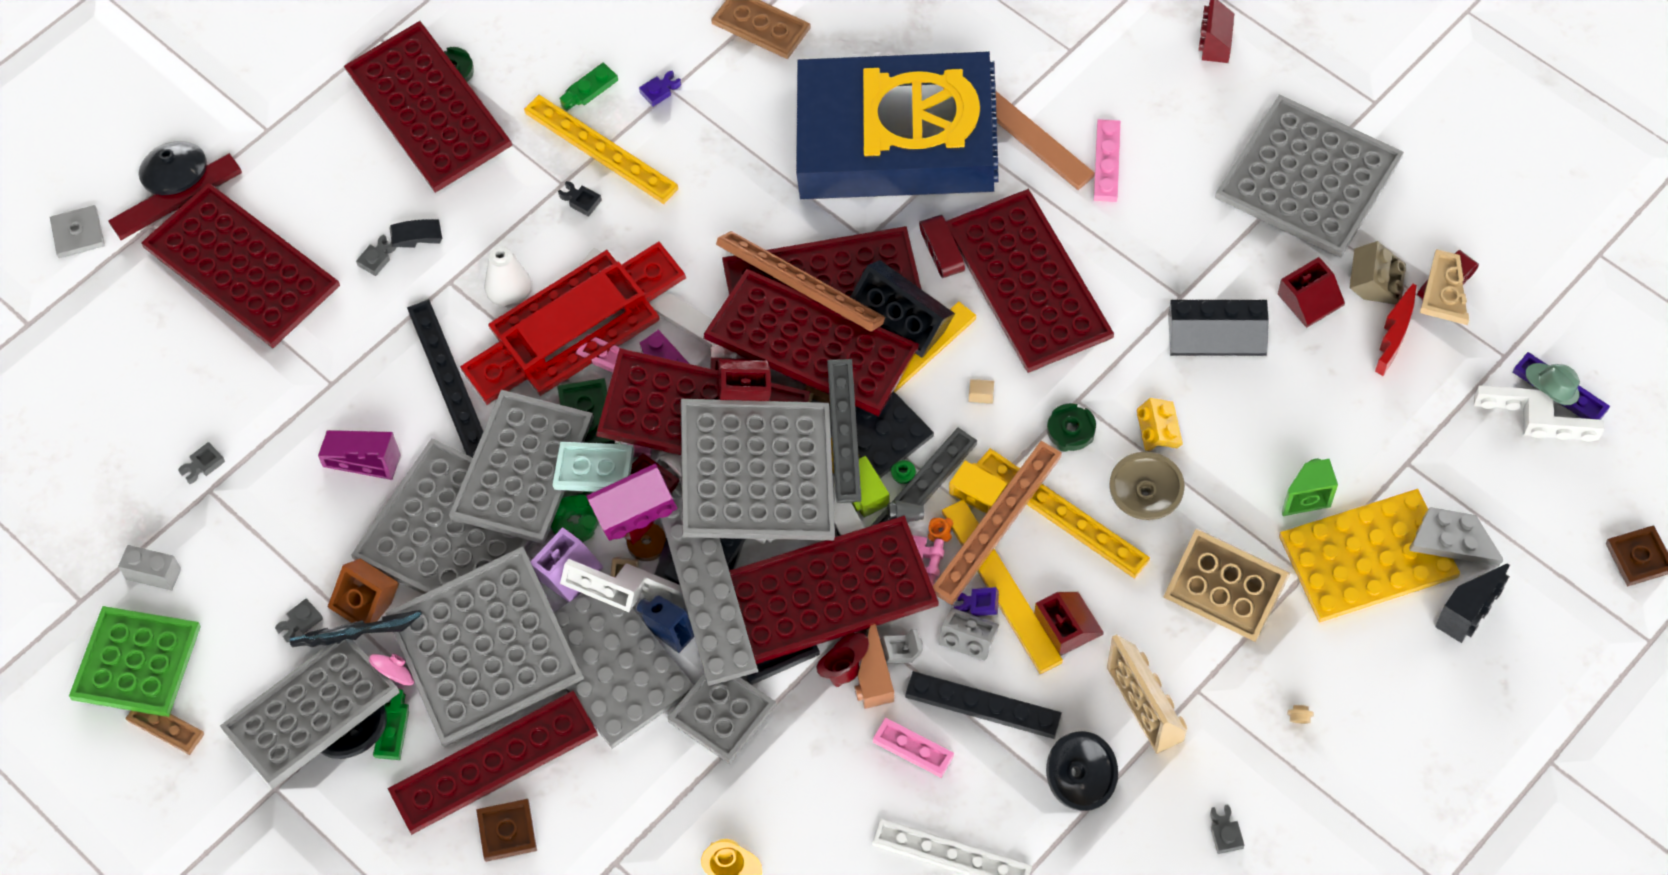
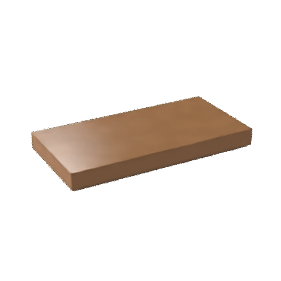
M726 0L711 19L713 25L785 59L791 56L811 29L810 23L761 0Z

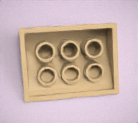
M1195 529L1163 597L1256 642L1291 573L1202 530Z
M1114 635L1111 640L1107 670L1156 754L1183 742L1187 730L1186 723L1181 716L1178 717L1175 713L1171 697L1168 694L1165 695L1162 691V684L1156 673L1152 674L1149 669V661L1144 652H1139L1135 644L1118 635Z

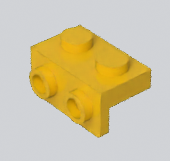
M1149 398L1137 408V418L1145 451H1151L1156 446L1177 449L1183 444L1173 401Z

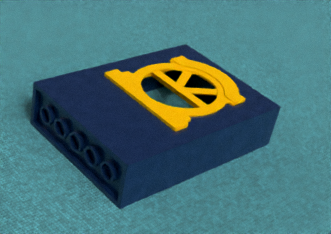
M990 51L797 59L796 175L800 199L994 192V183H999L995 60L990 61ZM922 85H939L944 88L942 91L922 101ZM897 86H912L913 139L903 138L889 132L882 125L878 117L880 101L886 93ZM950 97L954 98L957 107L956 115L952 122L925 111ZM922 120L945 130L932 137L922 138Z

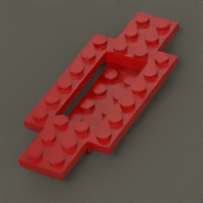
M660 241L622 265L614 259L608 250H605L488 324L489 329L499 342L461 365V371L486 405L496 400L501 390L510 391L526 380L530 382L538 395L542 396L592 364V359L595 357L599 358V355L606 350L609 352L612 346L619 347L660 320L659 315L649 302L685 280L686 275ZM622 308L625 309L626 312L549 361H545L546 356ZM596 337L608 343L601 346L591 340ZM587 343L583 352L590 355L585 358L577 355L578 348Z

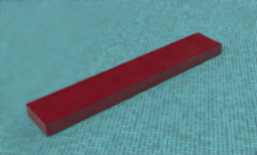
M228 153L207 165L202 178L189 189L172 195L155 194L113 217L108 222L118 238L123 240L183 206L208 182L216 188L241 174V168L231 154Z

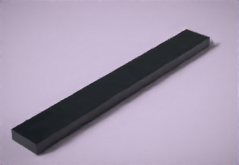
M428 299L407 307V310L465 453L473 458L484 431L431 302Z

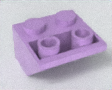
M562 527L532 559L531 564L540 582L564 600L570 602L581 592L560 584L567 560L571 559L597 571H601L603 565L581 540Z

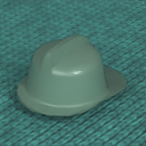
M1535 363L1526 369L1528 381L1557 403L1572 405L1579 399L1578 386L1580 380L1577 373L1571 367L1564 364L1547 365Z

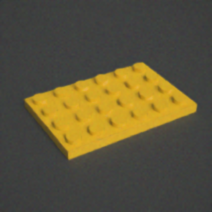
M1419 489L1280 532L1279 538L1319 623L1459 578L1460 571L1453 558L1413 552L1409 549L1428 510Z

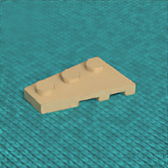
M1436 249L1420 313L1468 325L1469 314L1466 310L1467 300L1463 289L1460 255Z

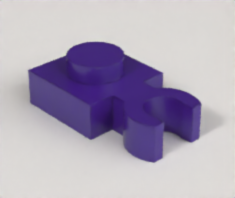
M668 71L662 80L656 76L640 86L639 92L654 107L671 96L670 89L675 90L681 86V79L678 78L675 81H671L674 78V72Z
M996 587L972 589L971 596L961 593L957 601L964 602L960 606H954V608L966 613L971 610L970 612L974 616L998 615L999 591Z

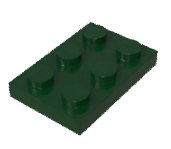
M605 378L558 385L560 405L593 413L594 419L584 443L614 444L615 440L597 436V429L607 396Z

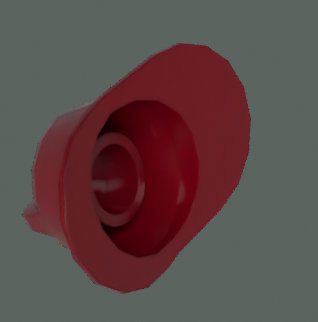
M852 633L843 637L818 661L816 666L817 673L821 677L829 678L836 687L851 682L858 676L860 669L859 661L868 651L869 639L862 633Z

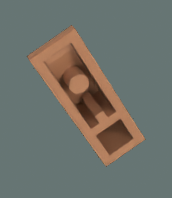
M876 624L871 625L867 637L869 639V648L861 661L858 685L854 686L857 700H862L864 709L894 702V689Z

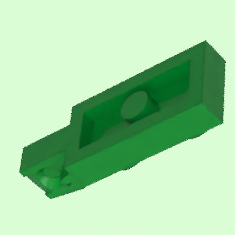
M604 62L565 91L566 93L559 98L561 106L566 111L576 104H583L585 106L618 81V75Z
M399 689L400 692L391 699V703L386 702L384 705L387 712V724L383 734L375 743L373 752L375 758L401 760L409 716V705L405 704L406 694H404L403 689Z

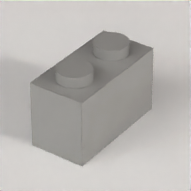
M127 545L118 565L126 580L173 590L181 571V567L173 555Z

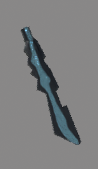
M416 610L384 616L382 621L365 624L362 620L332 629L324 628L308 632L302 636L290 638V645L292 648L299 646L313 648L318 645L339 644L345 639L357 640L363 633L402 632L422 615V611Z

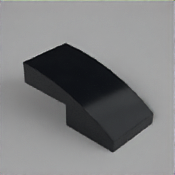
M439 219L411 220L392 224L389 227L392 247L415 248L417 243L440 244L442 240Z

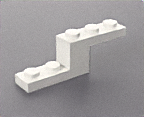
M1479 385L1474 396V406H1482L1486 409L1494 407L1507 408L1508 410L1523 409L1524 435H1530L1535 438L1557 437L1561 440L1571 438L1582 439L1587 442L1599 441L1605 429L1604 420L1554 417L1553 399L1541 390Z
M568 559L564 565L560 584L624 611L630 612L639 598H646L651 602L655 596L660 595L687 612L680 585L626 563L615 578L571 559Z

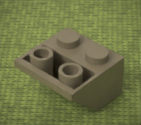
M1379 241L1354 248L1349 288L1363 300L1396 305L1402 298L1404 291L1406 264Z

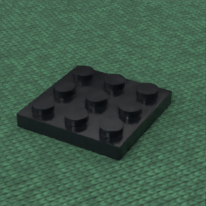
M894 391L879 416L855 406L858 457L860 459L866 456L880 479L891 471L892 466L896 462L905 460L934 437V432Z

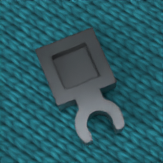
M383 234L379 237L376 247L370 244L356 260L357 266L377 276L390 261L388 254L394 252L397 247H392V242L384 245L387 242V238Z
M208 442L189 456L192 461L190 464H183L179 467L178 471L181 476L191 472L186 477V480L189 484H192L198 479V475L201 472L207 476L221 466L225 460Z
M306 598L286 613L289 620L278 623L275 629L278 634L283 630H289L283 636L287 643L291 641L290 638L295 637L298 630L304 635L323 620V617Z
M1228 804L1224 807V816H1219L1216 813L1215 807H1212L1210 812L1212 821L1217 824L1211 827V832L1218 854L1241 850L1245 846L1238 821L1230 822L1229 820L1231 808Z

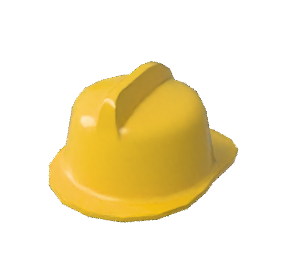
M720 839L716 842H711L701 857V866L708 875H762V865L759 859L731 839Z

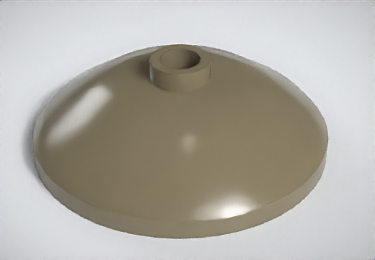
M1137 452L1124 457L1116 464L1110 476L1109 488L1113 501L1124 513L1141 520H1155L1171 514L1179 506L1184 495L1185 484L1180 469L1169 458L1154 452ZM1142 492H1148L1150 495L1145 496Z

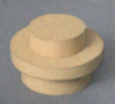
M1294 705L1293 709L1287 711V715L1290 716V722L1308 724L1311 723V717H1314V712L1309 711L1308 706Z

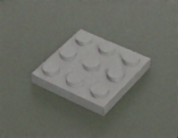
M704 673L667 719L670 724L730 764L776 707V701L740 677L708 686Z

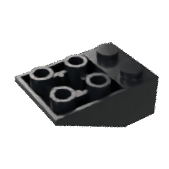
M1506 563L1457 586L1444 605L1435 627L1460 643L1464 641L1466 636L1471 638L1476 632L1481 619H1484L1490 611L1494 600H1497L1503 592L1504 586L1510 578L1506 574L1510 565Z

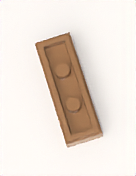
M130 711L125 718L129 723L188 755L193 752L204 736L202 730L172 714L166 717Z

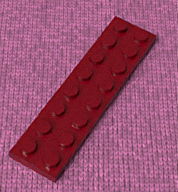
M573 690L387 789L408 830L413 835L598 736V733Z

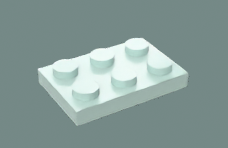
M560 442L553 479L554 490L596 492L630 476L635 451L634 446L625 444Z

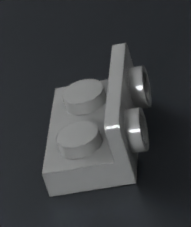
M951 608L942 625L938 643L939 645L985 661L988 657L990 646L998 632L999 624Z

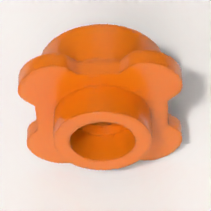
M931 519L928 528L930 532L928 534L929 540L932 542L935 539H941L944 542L950 541L952 538L950 533L951 527L954 524L952 519Z

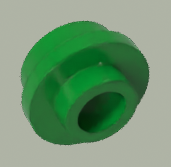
M900 460L891 468L892 478L900 484L909 483L916 474L915 466L907 460ZM906 469L908 471L901 473L899 470Z

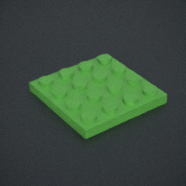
M102 606L71 688L70 699L72 701L169 717L201 628L199 622Z

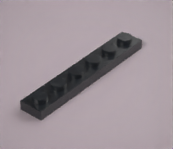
M915 671L912 672L905 693V698L1052 739H1055L1062 712Z

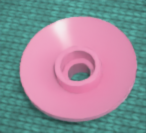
M379 654L370 655V664L384 676L403 685L411 686L414 684L411 672L404 666L406 661L396 654H392L391 657Z

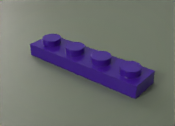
M1527 352L1514 367L1512 373L1532 385L1526 377V369L1535 363H1546ZM1578 386L1579 399L1576 403L1572 405L1561 404L1582 419L1601 420L1610 408V405L1581 386Z

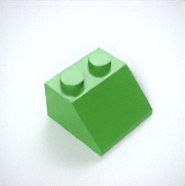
M1316 458L1304 464L1287 491L1282 508V516L1331 507L1338 482L1330 458L1323 460Z

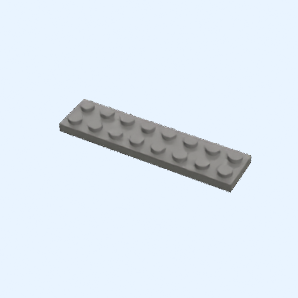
M682 498L675 499L674 501L678 509L661 519L708 686L756 673L758 669L720 538L682 537Z

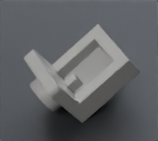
M911 629L906 635L883 636L880 639L886 663H912L923 651V643L921 638H919L917 629Z

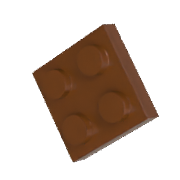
M1654 525L1607 539L1605 544L1627 587L1668 575V551Z
M528 799L476 809L485 862L537 851Z

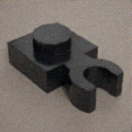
M570 181L565 182V187L569 190L568 192L558 191L560 199L569 201L571 208L588 217L602 201L600 194L583 185L576 189Z

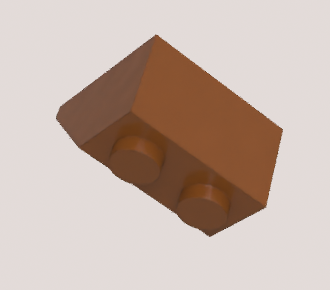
M360 558L342 566L327 607L351 623L362 620L365 624L377 622L392 604L399 583Z

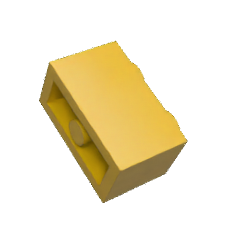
M965 460L949 482V494L959 500L964 499L968 505L987 514L1007 487V483L1000 476L991 475L984 471L980 465L976 463L971 464Z

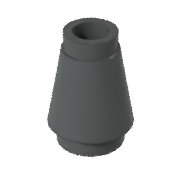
M894 500L893 503L887 504V521L904 515L907 523L923 520L924 506Z

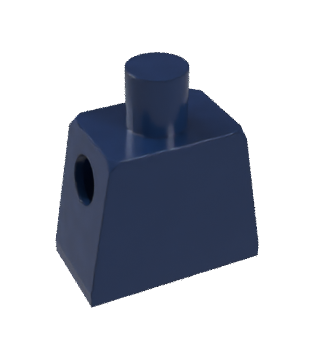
M660 595L655 596L651 602L644 598L638 603L637 611L642 614L649 630L676 652L680 653L694 638L689 617L684 609Z

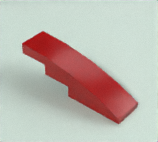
M1412 283L1387 316L1384 329L1388 332L1383 337L1379 349L1384 353L1378 360L1375 370L1381 376L1385 375L1394 361L1404 340L1415 303L1417 285Z

